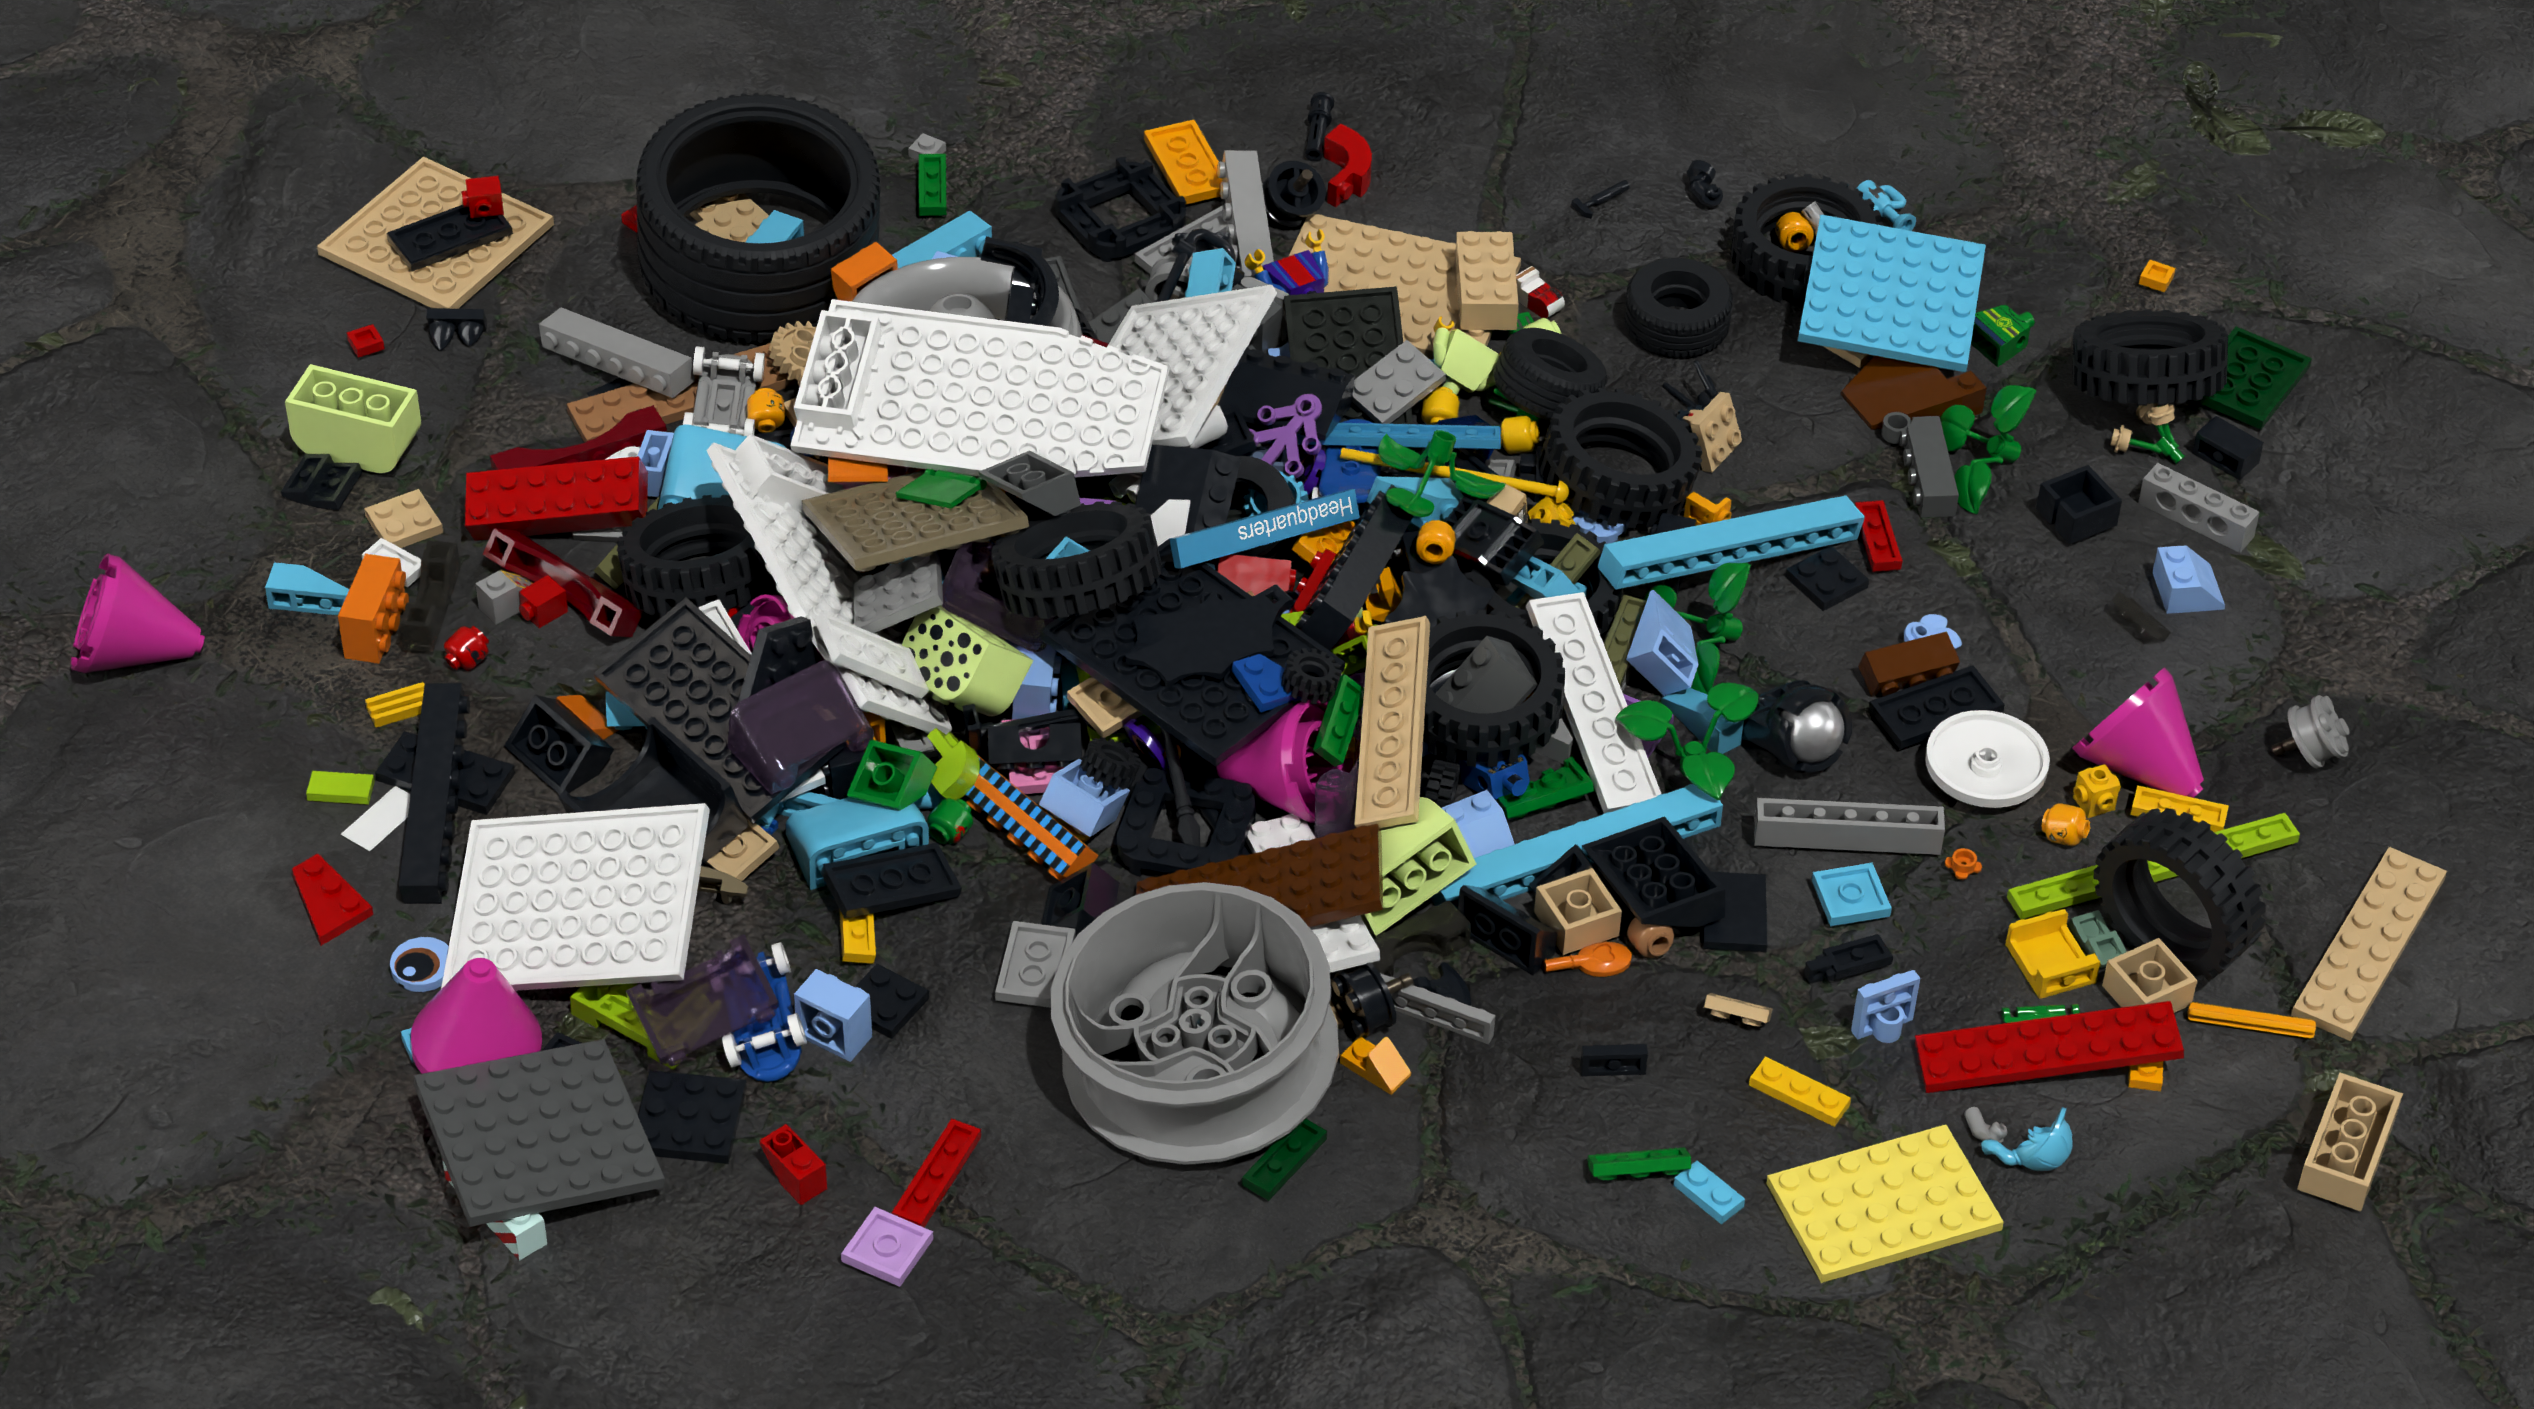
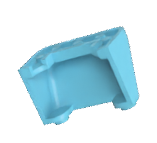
M684 424L678 426L672 439L658 510L663 508L664 504L670 502L673 504L680 503L685 498L691 497L694 500L701 499L703 495H712V498L729 495L722 486L723 481L718 472L712 467V460L706 450L713 442L736 450L747 436ZM771 442V443H774V444H777V445H779V446H782V447L786 448V447H785L784 445H782V444L775 443V442Z
M848 797L806 810L795 811L786 821V836L809 889L813 890L825 886V881L821 874L823 864L854 859L896 847V850L927 845L929 844V827L923 814L914 803L900 811Z

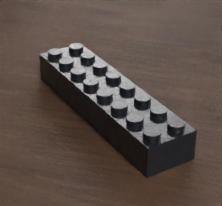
M1391 484L1387 491L1396 487ZM1379 491L1370 503L1371 506L1368 510H1364L1360 518H1358L1355 527L1347 536L1346 542L1338 552L1339 554L1330 565V569L1321 580L1320 586L1313 594V598L1295 627L1329 651L1332 650L1355 620L1414 515L1407 513L1403 509L1390 504L1386 500L1387 491L1385 493Z

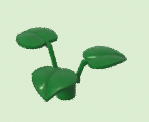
M2009 385L1997 393L1992 403L1991 414L1996 418L1994 426L2001 435L1993 436L1990 439L1970 431L1975 421V415L1967 406L1953 405L1947 408L1941 415L1940 421L1949 452L1959 450L1965 444L1968 435L1986 443L1987 450L1992 456L1991 458L1974 459L1971 461L1970 466L1963 465L1957 470L1954 478L1959 494L1958 503L1965 510L1974 514L1979 512L1981 502L1987 494L1991 483V469L1986 463L1996 462L2002 464L2003 461L2013 463L2019 458L2021 445L2013 440L2014 437L2008 433L2012 432L2022 421L2034 398L2036 389Z
M1434 431L1431 442H1428L1427 448L1421 455L1398 444L1388 434L1382 438L1378 447L1379 458L1384 463L1401 470H1407L1410 467L1412 469L1423 468L1425 458L1428 456L1429 465L1416 494L1401 488H1392L1386 493V500L1390 504L1414 516L1427 517L1433 513L1434 504L1430 500L1422 498L1421 495L1434 465L1444 466L1445 462L1449 461L1450 479L1456 481L1455 487L1476 498H1491L1502 491L1506 483L1492 481L1465 471L1455 470L1457 453L1452 451L1456 437L1446 431Z
M1725 563L1717 567L1713 572L1708 592L1710 598L1715 600L1713 608L1720 614L1705 619L1676 611L1684 619L1707 625L1708 632L1715 637L1698 641L1697 648H1695L1699 665L1691 688L1708 695L1713 686L1720 662L1719 650L1714 643L1724 644L1726 640L1733 642L1738 640L1742 634V622L1740 619L1734 618L1733 614L1729 612L1736 607L1740 600L1751 564ZM1657 585L1652 587L1643 599L1647 601L1650 591L1654 590L1674 608L1677 594L1669 586Z
M1720 683L1711 688L1708 692L1707 703L1712 709L1717 711L1711 719L1702 744L1691 741L1681 747L1675 727L1669 723L1672 719V711L1666 705L1656 701L1645 700L1628 705L1618 713L1616 722L1620 723L1631 735L1645 741L1661 739L1669 730L1676 748L1675 754L1681 756L1680 772L1701 791L1719 800L1733 779L1735 767L1730 758L1721 753L1710 752L1706 754L1707 745L1717 720L1721 715L1730 722L1743 721L1753 714L1759 697L1758 693L1752 688L1737 683Z

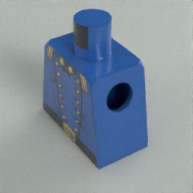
M1523 754L1518 755V762L1508 764L1507 760L1497 761V766L1488 767L1487 762H1476V767L1466 766L1467 761L1458 759L1462 783L1478 793L1488 790L1495 800L1510 793L1514 796H1521L1530 783L1527 761Z

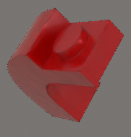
M1340 123L1325 136L1324 158L1343 168L1328 182L1327 203L1334 207L1349 199L1352 194L1361 198L1368 190L1371 182L1372 153L1369 144L1355 130Z

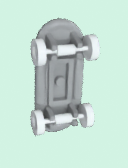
M696 346L693 375L700 376L694 413L685 412L683 425H694L742 436L754 435L755 419L747 417V400L756 391L757 382L763 381L765 353H756L753 364L748 360L747 355H719V352H713L712 358L705 359V347Z

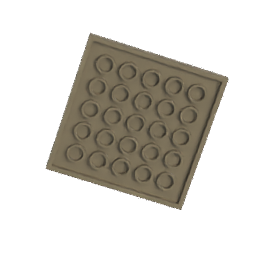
M926 470L889 478L888 482H873L802 500L804 513L855 571H870L875 569L877 565L885 563L898 564L903 562L905 558L913 556L926 557L932 555L937 550L957 549L964 543L972 541L985 542L990 540L992 536L1000 534L1013 535L1018 533L1020 529L1029 527L1028 516L999 487L988 481L984 490H978L953 508L896 497L898 490L923 475Z

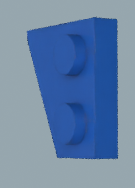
M1257 654L1233 662L1231 671L1260 712L1274 709L1293 700L1296 702L1302 699L1300 696L1295 699L1292 697V692L1287 693L1285 691V686H1282V675L1285 668L1267 657Z

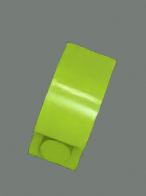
M935 728L927 737L942 755V758L935 764L937 769L931 783L943 797L957 800L962 798L975 784L980 770L979 758L973 748L963 741L959 742L952 733L944 734Z

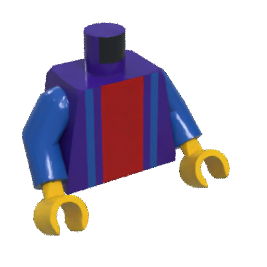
M1321 229L1318 230L1317 238L1319 241L1312 239L1310 231L1307 234L1305 243L1309 248L1313 249V253L1306 250L1262 266L1265 254L1262 250L1257 249L1254 252L1256 260L1249 253L1245 258V266L1250 270H1255V279L1273 285V287L1289 295L1324 293V288L1328 285L1329 267L1325 250L1322 251L1320 246L1325 238L1324 232Z

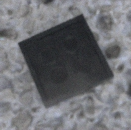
M650 1070L638 1118L655 1157L729 1164L747 1090L746 1080Z

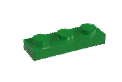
M919 154V216L947 215L946 154Z
M1346 674L1340 676L1336 693L1328 702L1313 751L1334 767L1344 763L1364 698V688Z
M1685 1147L1588 1155V1169L1594 1177L1600 1180H1613L1617 1178V1175L1630 1174V1176L1638 1178L1647 1177L1650 1175V1172L1659 1171L1667 1175L1680 1174L1684 1169H1691V1156Z

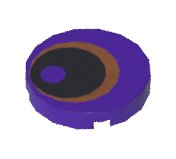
M1312 445V446L1308 447V449H1312V448H1314L1315 446ZM1322 449L1316 455H1309L1306 451L1300 455V462L1304 467V472L1295 480L1297 483H1303L1304 491H1307L1308 496L1313 491V487H1316L1319 478L1316 476L1318 469L1322 471L1325 467L1326 454ZM1294 465L1291 472L1297 471L1299 465Z
M1136 719L1128 721L1123 726V730L1135 748H1139L1142 754H1145L1147 762L1153 768L1167 770L1169 766L1167 757L1164 759L1162 755L1165 752L1163 745L1145 725L1140 724L1137 727L1138 721Z

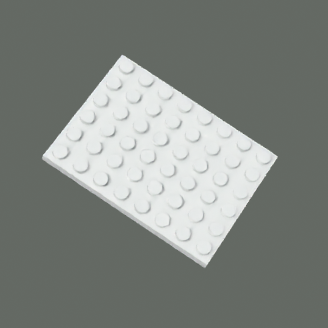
M1273 285L1130 307L1108 345L1118 348L1121 353L1129 356L1135 354L1169 367L1168 381L1152 445L1187 447L1194 442L1196 435L1206 421L1217 398L1227 384L1229 377L1277 295Z
M702 803L472 820L441 989L469 960L474 958H486L492 961L515 991L684 980L710 812L708 806Z

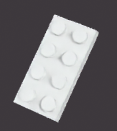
M821 612L814 619L820 632L819 637L825 643L829 652L828 657L836 666L849 668L860 676L873 678L880 684L897 688L906 695L911 694L922 699L929 691L909 648L824 612Z

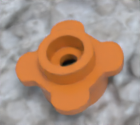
M1957 849L1952 857L1945 859V866L1951 868L1958 879H1967L1970 874L1974 872L1979 873L1982 870V864L1977 862L1976 854L1970 849Z

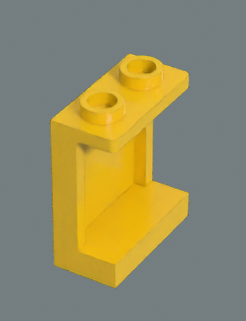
M2065 909L2047 912L2026 920L2021 919L2011 923L2008 928L2005 945L2039 999L2095 984L2097 981L2100 961L2095 953L2087 956L2084 954L2067 927L2068 913Z

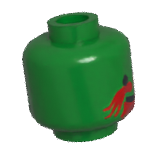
M943 799L927 818L929 834L932 838L941 844L958 843L973 825L970 806L962 799Z

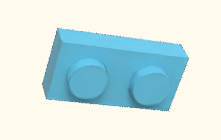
M1698 1160L1691 1165V1169H1685L1674 1178L1673 1186L1720 1224H1723L1744 1207L1745 1198Z

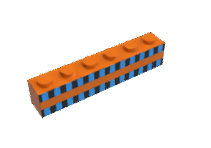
M978 755L980 762L979 775L973 787L965 794L969 797L966 803L978 813H981L983 810L989 814L986 818L989 823L1000 831L1005 827L1009 831L1006 837L1020 848L1024 844L1030 848L1027 854L1040 865L1044 861L1051 866L1048 872L1059 881L1097 859L1098 854Z

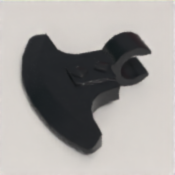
M1446 962L1440 963L1439 970L1442 976L1440 979L1429 980L1427 977L1413 979L1414 985L1417 987L1425 988L1433 993L1453 998L1458 1002L1471 1006L1470 992L1465 981Z

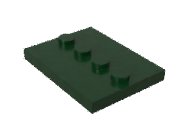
M2235 326L2228 335L2226 385H2224L2221 391H2216L2215 395L2210 397L2203 396L2202 400L2196 402L2262 430L2310 368L2312 358Z

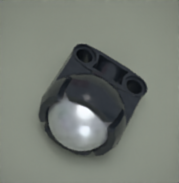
M1804 680L1789 682L1758 695V704L1755 711L1744 720L1741 740L1755 743L1772 752L1782 764L1804 773L1821 771L1835 763L1843 753V751L1838 749L1841 742L1848 744L1852 734V717L1845 701L1832 690Z

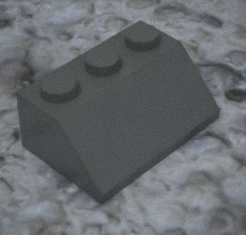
M1027 451L978 472L980 478L1054 516H1064L1070 513L1071 509L1081 505L1074 472L1032 451Z
M1486 636L1435 694L1449 705L1464 711L1497 713L1522 704L1538 684L1510 642Z

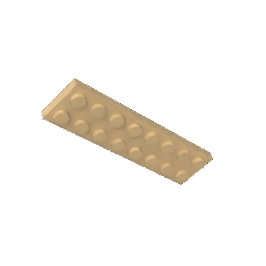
M1426 616L1368 628L1355 811L1356 828L1378 824L1379 828L1418 822L1430 622Z
M2389 847L2295 1003L2291 1016L2312 1019L2316 1021V1027L2351 1041L2444 882L2447 871Z

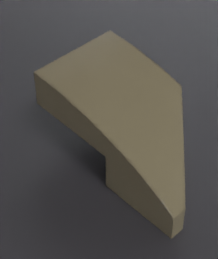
M701 866L697 891L721 894L722 902L728 904L731 903L733 896L746 897L748 885L727 873Z

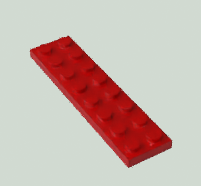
M2171 1001L1915 1035V1045L1926 1093L2184 1058V1048Z

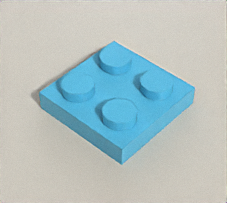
M1873 863L1813 872L1812 883L1830 926L1890 917L1892 908Z

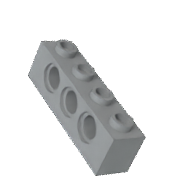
M2159 463L2143 478L2138 504L2239 553L2254 538L2260 514L2259 511Z

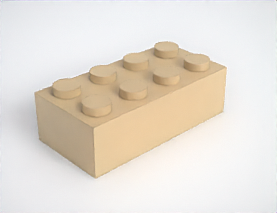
M1457 232L1455 267L1460 330H1516L1519 304L1512 232Z
M2340 1072L2304 1163L2297 1190L2362 1211L2394 1125L2403 1093Z

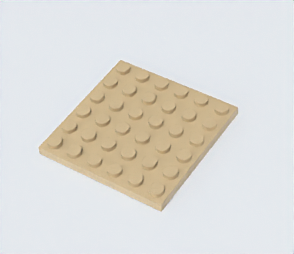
M422 157L321 242L317 249L318 255L430 308L459 309L554 225V218L548 213L502 193L503 216L512 226L513 234L412 272L388 242L387 232L463 205L461 191H467L465 179H471L428 158Z

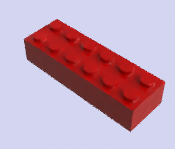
M637 456L466 473L465 527L474 541L489 540L494 528L516 530L524 536L632 526V521L637 517L644 518L646 516L648 471L640 457Z

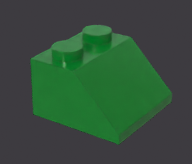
M870 739L847 796L852 799L901 811L926 795L937 766L920 751Z

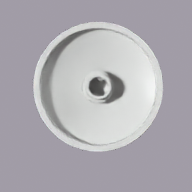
M1975 710L1953 715L1937 725L1929 737L1925 761L1928 772L1934 782L1953 798L1974 806L2001 808L2022 803L2033 797L2042 788L2047 778L2050 757L2044 740L2025 722L2000 712Z

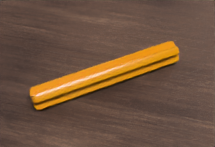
M2191 1002L2188 1008V1020L2309 1039L2314 1037L2316 1031V1021L2312 1019Z

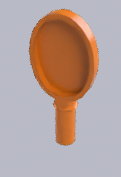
M1599 942L1584 947L1579 951L1578 955L1570 954L1565 957L1543 960V967L1545 972L1579 968L1587 975L1607 977L1617 975L1628 969L1631 964L1632 954L1622 944Z

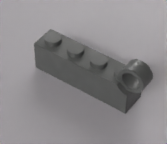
M1901 412L1888 413L1883 419L1881 434L1887 442L1900 444V446L1905 448L1903 452L1904 465L1909 466L1908 482L1909 486H1914L1913 504L1919 507L1920 516H1955L1959 494L1940 417H1912L1911 420L1908 415Z

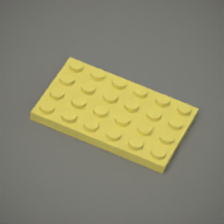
M1946 1124L1767 1175L1766 1184L1821 1283L2003 1229L2004 1221Z

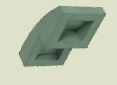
M2099 910L2070 919L2068 925L2087 955L2095 953L2100 961L2099 968L2106 967L2108 960L2127 952L2116 930L2110 932Z

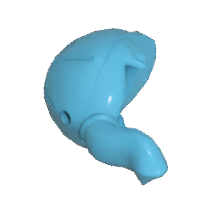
M2061 1107L2051 1127L2040 1128L2034 1126V1131L2028 1129L2030 1134L2028 1135L2029 1140L2022 1142L2016 1149L2011 1151L1997 1140L1986 1139L1981 1143L1982 1151L1986 1155H1996L2004 1164L2010 1166L2024 1165L2035 1171H2050L2058 1168L2068 1159L2073 1147L2072 1132L2069 1124L2064 1119L2067 1108Z

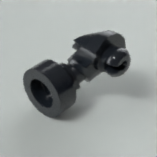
M1694 160L1687 170V176L1690 179L1689 189L1699 199L1698 202L1709 207L1717 206L1723 200V192L1720 187H1716V184H1711L1716 171L1709 163L1702 160Z

